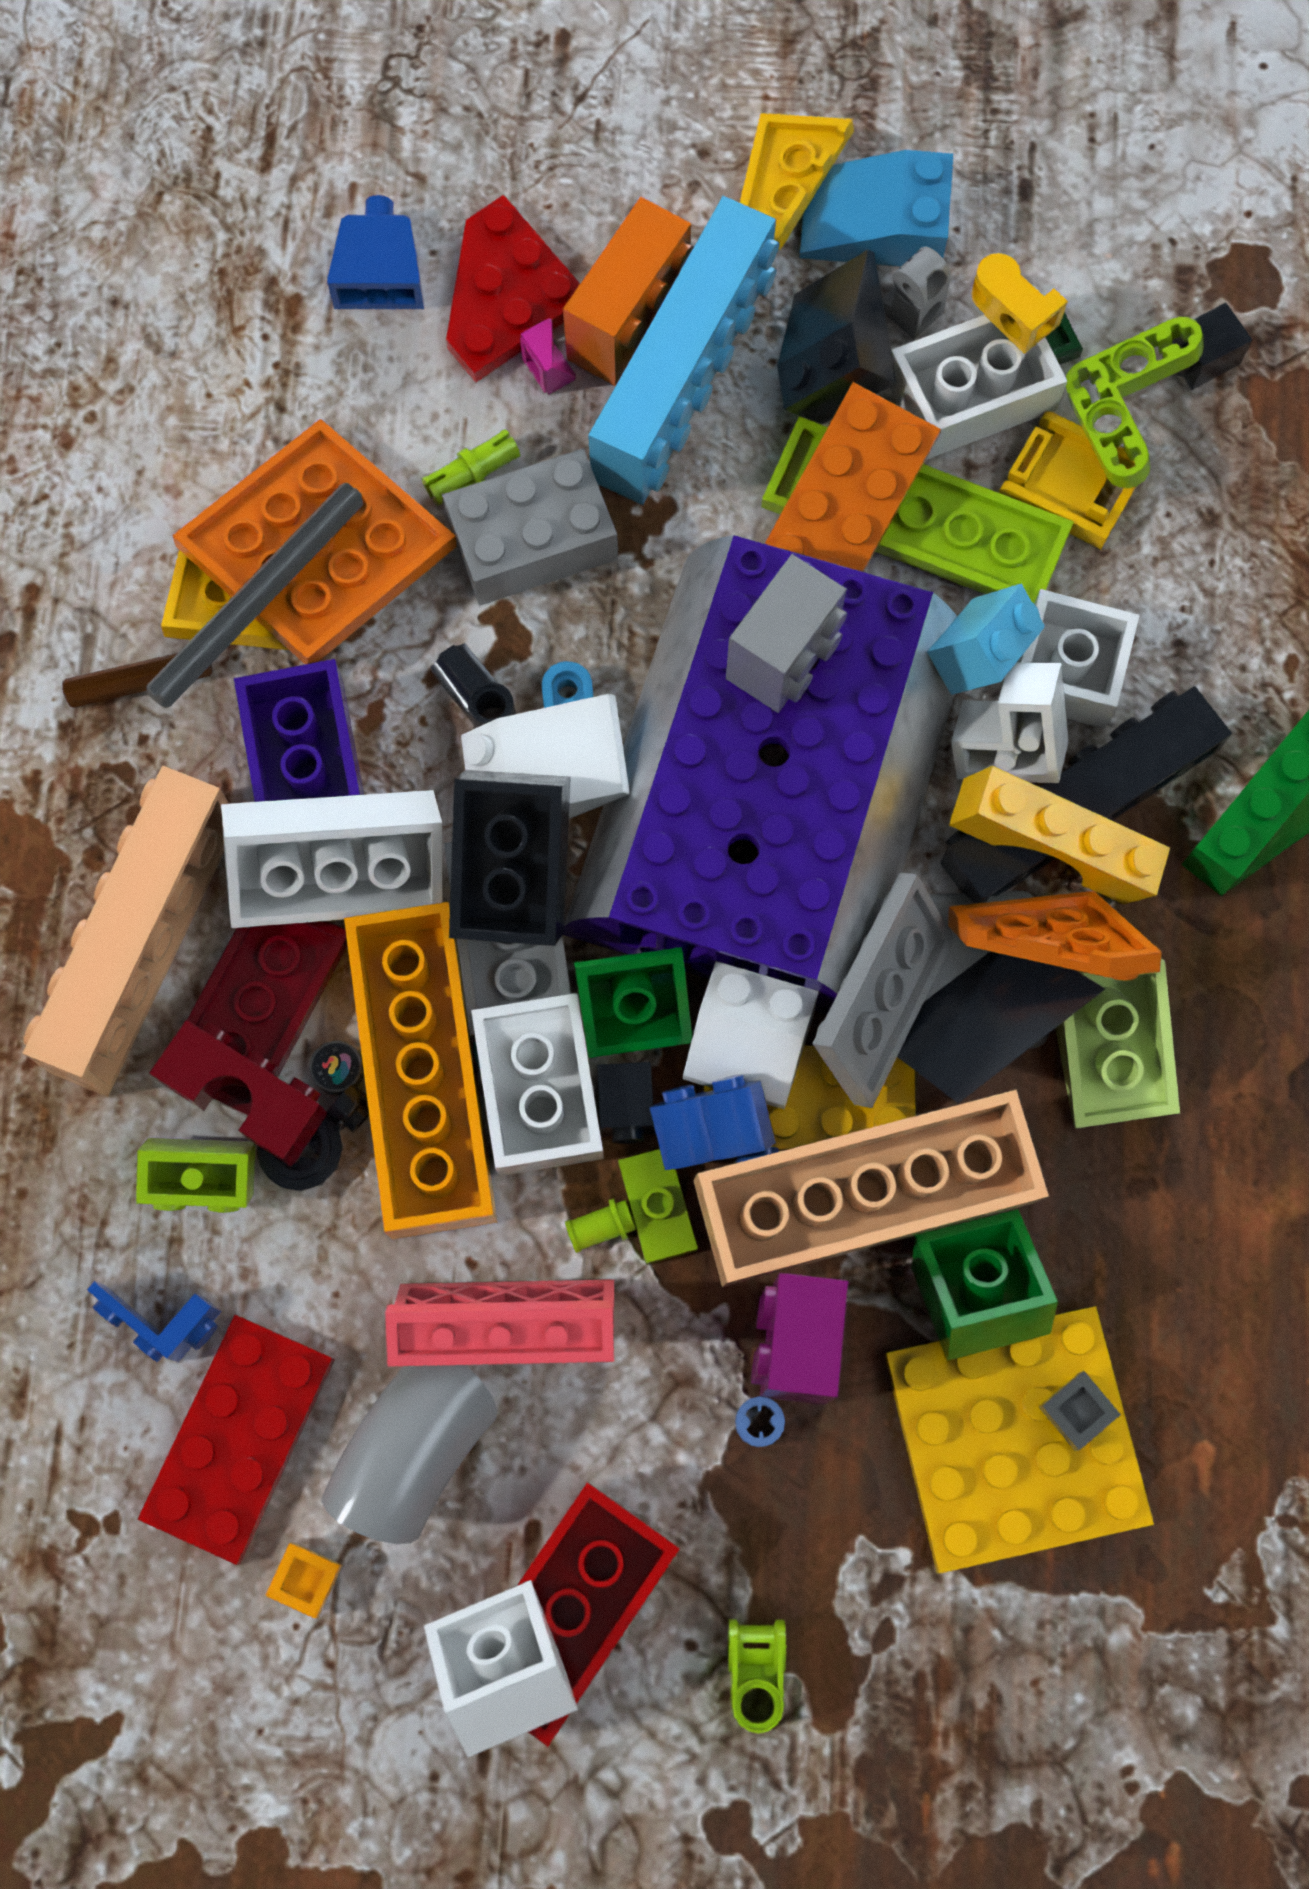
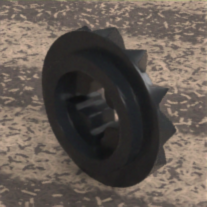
M325 1117L309 1141V1146L319 1156L318 1160L312 1157L310 1159L301 1157L289 1169V1165L257 1145L259 1164L265 1175L282 1188L302 1192L306 1189L322 1186L332 1173L338 1170L341 1153L344 1149L340 1132L334 1131L335 1124Z

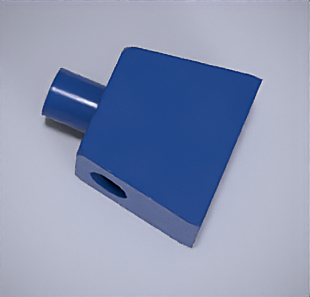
M383 195L370 196L365 201V215H346L341 219L327 279L334 309H424L425 303L411 220L406 215H394V202L389 197Z

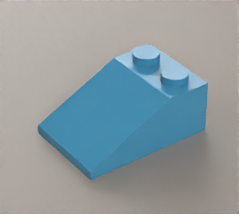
M901 150L834 164L803 213L799 258L848 262L869 249L875 254L876 265L901 267L921 247L932 248L943 258L948 240L954 153Z

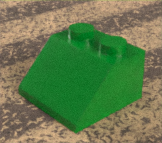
M682 947L574 963L588 1058L689 1044L692 1042Z

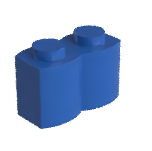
M738 1074L712 1081L714 1089L712 1091L695 1094L694 1086L687 1085L662 1092L664 1101L650 1107L665 1170L752 1154L766 1150L774 1145L776 1142L761 1080L745 1083L743 1074Z

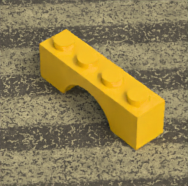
M993 765L963 779L949 826L993 846L1022 847L1058 858L1074 867L1083 878L1082 886L1121 904H1128L1157 895L1170 847Z

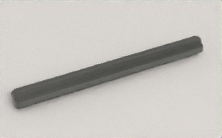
M348 483L341 484L152 679L146 688L149 696L164 708L172 706L363 506L361 493Z

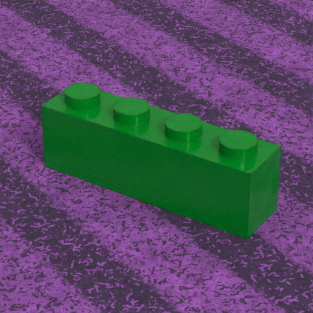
M1309 710L1181 864L1221 896L1269 863L1292 844H1295L1309 834Z

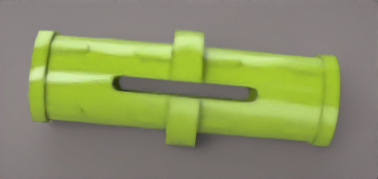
M503 429L500 433L470 451L464 448L457 453L458 458L421 479L430 498L434 497L433 502L435 505L443 504L442 494L485 481L487 475L512 460L521 457L513 437L508 438L510 435L506 429Z

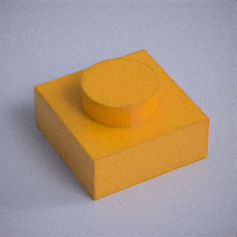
M289 1542L265 1596L317 1619L320 1617L343 1565L294 1542Z

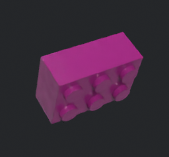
M779 1273L772 1286H765V1290L762 1291V1296L759 1298L757 1329L766 1330L765 1344L759 1343V1347L754 1351L751 1384L761 1385V1397L825 1405L838 1397L848 1288L847 1280Z

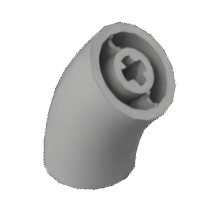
M467 1365L403 1366L365 1415L339 1459L322 1496L321 1502L326 1511L340 1524L376 1541L391 1544H410L419 1539L433 1508L451 1477L476 1442L496 1420L497 1407L482 1380Z

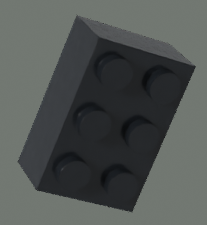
M465 770L454 778L449 938L556 946L564 933L571 777Z

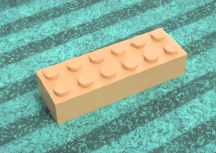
M163 765L156 779L152 778L146 783L140 797L141 810L133 826L128 825L119 838L117 853L119 855L111 872H105L97 883L94 892L96 903L88 919L81 920L74 930L71 939L73 950L64 968L59 967L49 982L47 990L49 999L41 1016H35L26 1029L24 1035V1045L26 1046L23 1054L49 1073L106 1097L109 1096L224 854L221 804H229L219 787Z
M1017 1090L701 1172L693 1180L722 1287L1026 1206L1049 1197Z

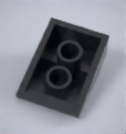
M869 249L794 294L777 363L784 410L822 425L833 419L852 382L875 394H879L897 384L873 251Z

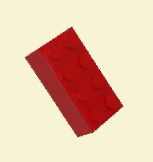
M589 1482L583 1487L517 1584L518 1586L531 1580L565 1667L576 1705L680 1550L670 1540ZM570 1714L530 1730L528 1733L549 1747Z

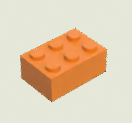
M640 196L563 308L568 361L616 387L694 248L691 245L690 222Z

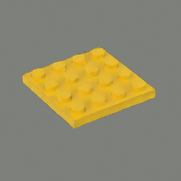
M1096 1306L1055 1315L1052 1332L1049 1335L949 1361L945 1357L940 1341L884 1354L936 1573L941 1574L1154 1525ZM1080 1371H1085L1121 1415L1082 1449L1075 1451L1040 1410L1039 1406Z

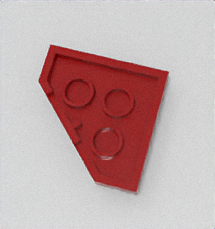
M504 194L466 219L446 335L447 349L475 383L522 352L521 333L549 318L552 320L553 330L563 324V308L580 285V282Z

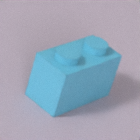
M1021 583L973 598L927 653L950 694L953 695L1001 682L1045 626L1040 618L1038 608L1030 600Z

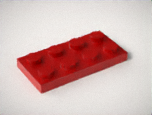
M234 1314L137 1520L228 1562L241 1565L335 1359Z

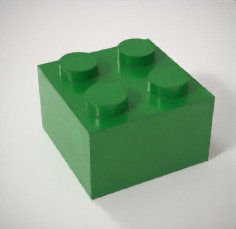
M1018 1209L915 1235L911 1269L947 1361L1051 1334L1058 1300Z

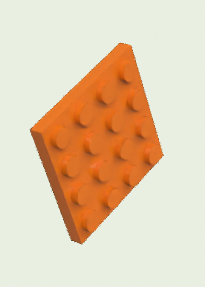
M319 419L172 535L175 546L230 597H233L341 484L348 483L353 488H356L362 495L363 506L255 618L304 664L319 662L457 547L455 534L322 419Z

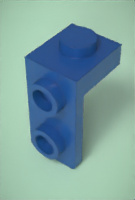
M94 1281L87 1289L98 1299L93 1306L94 1310L117 1328L124 1321L139 1334L133 1343L156 1362H159L163 1356L169 1360L179 1362L191 1347L195 1350L200 1349L215 1333L218 1325L214 1320L222 1312L208 1299L194 1293L164 1330L160 1332L106 1285Z

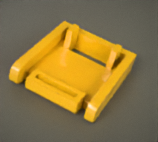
M1045 411L1039 420V427L1035 426L1009 471L1008 480L1004 481L998 493L1074 521L1069 534L1101 550L1136 487L1123 488L1108 515V509L1094 503L1108 478L1082 426L1054 412ZM1117 447L1119 463L1123 464L1126 469L1133 468L1135 462L1128 458L1123 447Z

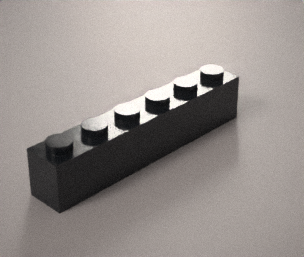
M1193 686L1180 696L1174 690L1159 699L1150 708L1153 713L1142 721L1138 722L1135 717H1132L1119 725L1110 734L1113 740L1099 749L1095 744H1091L1078 752L1069 761L1072 766L1061 773L1059 783L1033 782L1032 784L1114 821L1220 751L1232 735V732L1196 686ZM959 830L946 841L948 848L940 864L961 893L967 895L976 904L985 903L990 896H998L1010 890L1057 858L1022 847L993 846Z

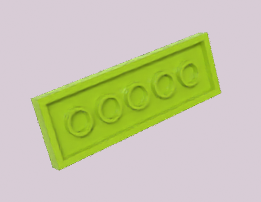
M798 417L762 497V508L777 514L782 513L828 427L803 417ZM923 464L875 552L983 594L1022 583L1030 600L1035 603L1040 589H1047L1074 521Z

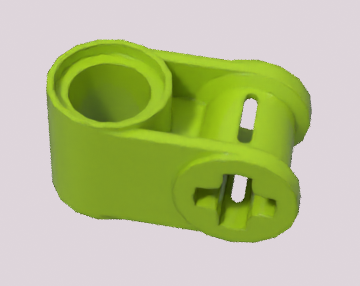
M728 1619V1672H730V1705L732 1714L738 1724L747 1731L753 1733L768 1732L777 1726L782 1718L784 1708L783 1672L786 1669L785 1620L776 1619L774 1625H739L737 1619ZM744 1643H769L770 1646L769 1648H744L743 1645ZM754 1688L766 1690L771 1696L773 1704L769 1716L763 1721L758 1722L746 1719L741 1710L743 1696Z

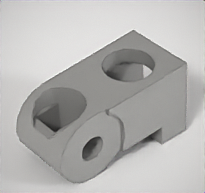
M921 247L894 272L892 277L895 288L882 299L885 314L913 339H916L944 313L951 280V272L947 263L936 251L929 247Z

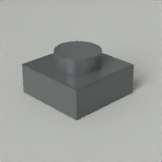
M1080 1371L1039 1406L1040 1410L1075 1451L1082 1449L1121 1415L1085 1371Z

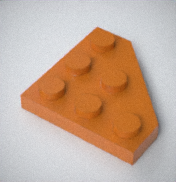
M1095 891L949 906L948 926L969 947L1116 980H1133L1139 974L1160 972L1162 952Z

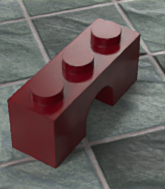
M186 1020L149 1074L162 1085L205 1111L214 1096L224 1088L230 1086L248 1088L252 1096V1107L238 1131L248 1140L292 1167L328 1114L317 1103L321 1094L296 1077L293 1078L290 1084L282 1081L273 1075L277 1066L252 1049L249 1050L246 1056L238 1053L229 1047L233 1038L215 1025L206 1021L204 1026L199 1028Z

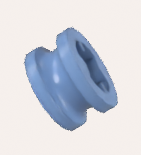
M761 1396L750 1398L740 1406L736 1413L735 1426L737 1433L744 1442L751 1446L764 1447L771 1445L780 1438L784 1431L785 1418L783 1410L770 1398ZM756 1406L758 1413L761 1411L762 1406L773 1413L769 1423L774 1430L768 1437H764L763 1432H759L757 1438L746 1430L751 1423L746 1413L752 1407Z

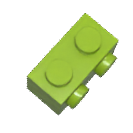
M148 1138L137 1150L136 1204L153 1205L154 1209L162 1211L182 1210L186 1206H207V1210L212 1212L229 1213L239 1211L240 1208H246L254 1194L255 1144L251 1141Z

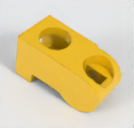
M990 254L984 257L978 264L971 291L973 302L1024 354L1060 325L1068 300L1055 288L1043 296L1021 275L1020 267L1015 259L1006 254Z

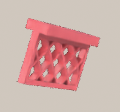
M614 1279L400 1284L394 1305H387L385 1312L387 1366L614 1362Z

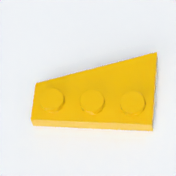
M760 113L739 203L776 219L774 240L779 242V250L785 244L853 134L854 126L852 119Z
M180 550L174 568L161 628L166 638L191 640L232 597ZM256 619L231 643L233 645L288 650Z

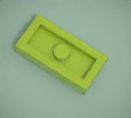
M660 1149L618 1160L646 1265L697 1252V1244L676 1169L665 1170Z

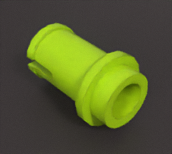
M613 1198L609 1200L610 1206L576 1219L565 1221L568 1235L576 1253L619 1236L622 1237V1240L628 1239L627 1233L637 1230L626 1200L616 1203Z

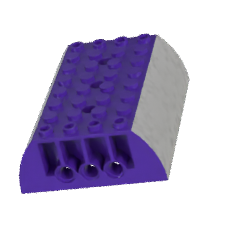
M736 535L718 538L696 548L684 563L623 746L630 794L603 806L564 923V933L562 935L628 955L682 947L684 968L687 973L710 979L715 962H721L818 991L815 1011L828 1014L838 994L842 980L847 977L860 951L864 937L868 935L881 910L884 897L890 892L899 872L902 873L955 695L950 694L927 651L956 619L957 615L934 592ZM791 554L847 589L842 610L848 614L839 630L843 637L834 653L827 661L818 658L817 666L809 671L813 678L804 694L796 703L788 699L780 712L777 713L726 679L730 636ZM767 744H778L785 748L789 758L784 764L773 767L763 763L758 753ZM738 840H748L757 847L759 855L749 864H739L730 858L728 854L729 846Z

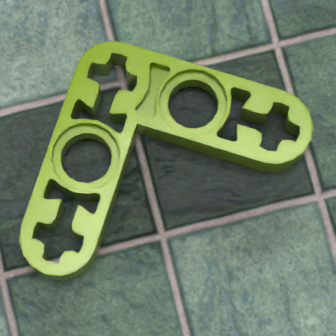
M1189 317L1170 319L1078 362L1066 374V390L1069 402L1106 477L1113 485L1119 488L1138 486L1148 477L1151 468L1147 446L1122 398L1184 370L1200 359L1203 354L1204 343L1201 326L1196 320ZM1181 337L1189 345L1180 349L1179 345L1172 343V340ZM1156 346H1158L1159 355L1162 354L1163 359L1159 361L1156 360L1154 350ZM1134 355L1142 356L1148 360L1146 367L1137 373H1127L1120 368L1125 359ZM1085 380H1089L1090 383L1096 385L1099 400L1093 404L1087 389L1081 387V383ZM1104 415H1115L1121 419V424L1113 432L1101 433L1094 428L1095 422ZM1121 444L1124 445L1128 458L1135 462L1133 468L1126 469L1123 464L1119 463L1116 448Z

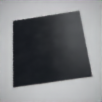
M990 951L923 1002L897 1057L959 1104L1104 991L1105 988L1076 970Z

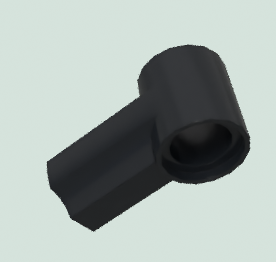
M466 643L450 646L439 654L436 662L430 667L434 677L471 721L473 729L495 720L482 717V714L490 708L498 707L504 710L503 714L497 718L516 714L513 697L509 689L497 683Z

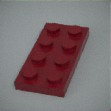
M328 921L236 928L187 1020L199 1028H202L206 1021L215 1025L233 1038L229 1047L243 1056H246L250 1049L254 1050L277 1066L273 1075L279 1077L347 948L346 930ZM242 1086L224 1088L212 1099L246 1117L249 1115L252 1107L251 1092L248 1088Z

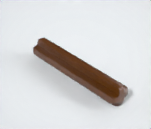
M178 653L66 678L62 682L65 700L70 707L75 708L147 691V685ZM212 664L197 679L209 677L212 674Z

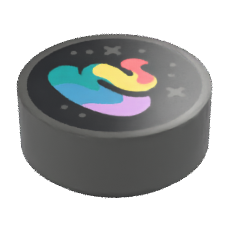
M330 1041L321 1045L313 1053L310 1060L309 1069L313 1081L323 1092L330 1095L339 1096L352 1084L358 1087L364 1076L363 1062L360 1054L352 1045L343 1041Z

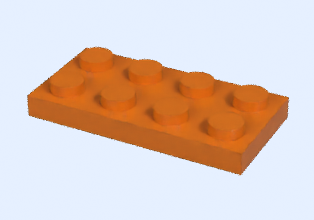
M852 382L765 544L864 572L936 443L941 429Z

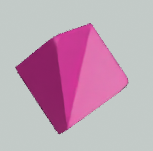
M550 318L521 333L522 360L544 393L550 395L576 379L575 372L554 343L553 325Z

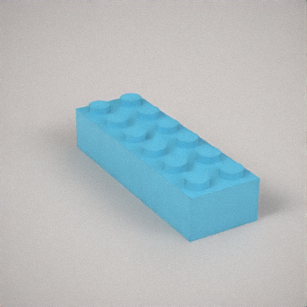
M722 196L588 435L590 466L598 485L642 505L651 490L658 492L662 487L669 471V464L666 462L673 450L680 452L684 447L690 434L691 425L688 423L695 410L701 413L705 409L712 393L713 385L710 383L717 371L724 373L734 352V346L731 344L737 333L744 335L747 332L755 314L753 304L759 294L764 297L768 294L774 282L777 270L771 266L779 248V242L774 240L775 218L726 196Z

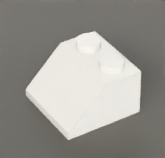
M716 961L699 1010L683 1079L713 1088L712 1081L743 1074L745 1083L761 1080L767 1105L785 1110L814 1017L818 991Z
M531 1580L424 1625L444 1711L467 1757L578 1710L565 1667Z

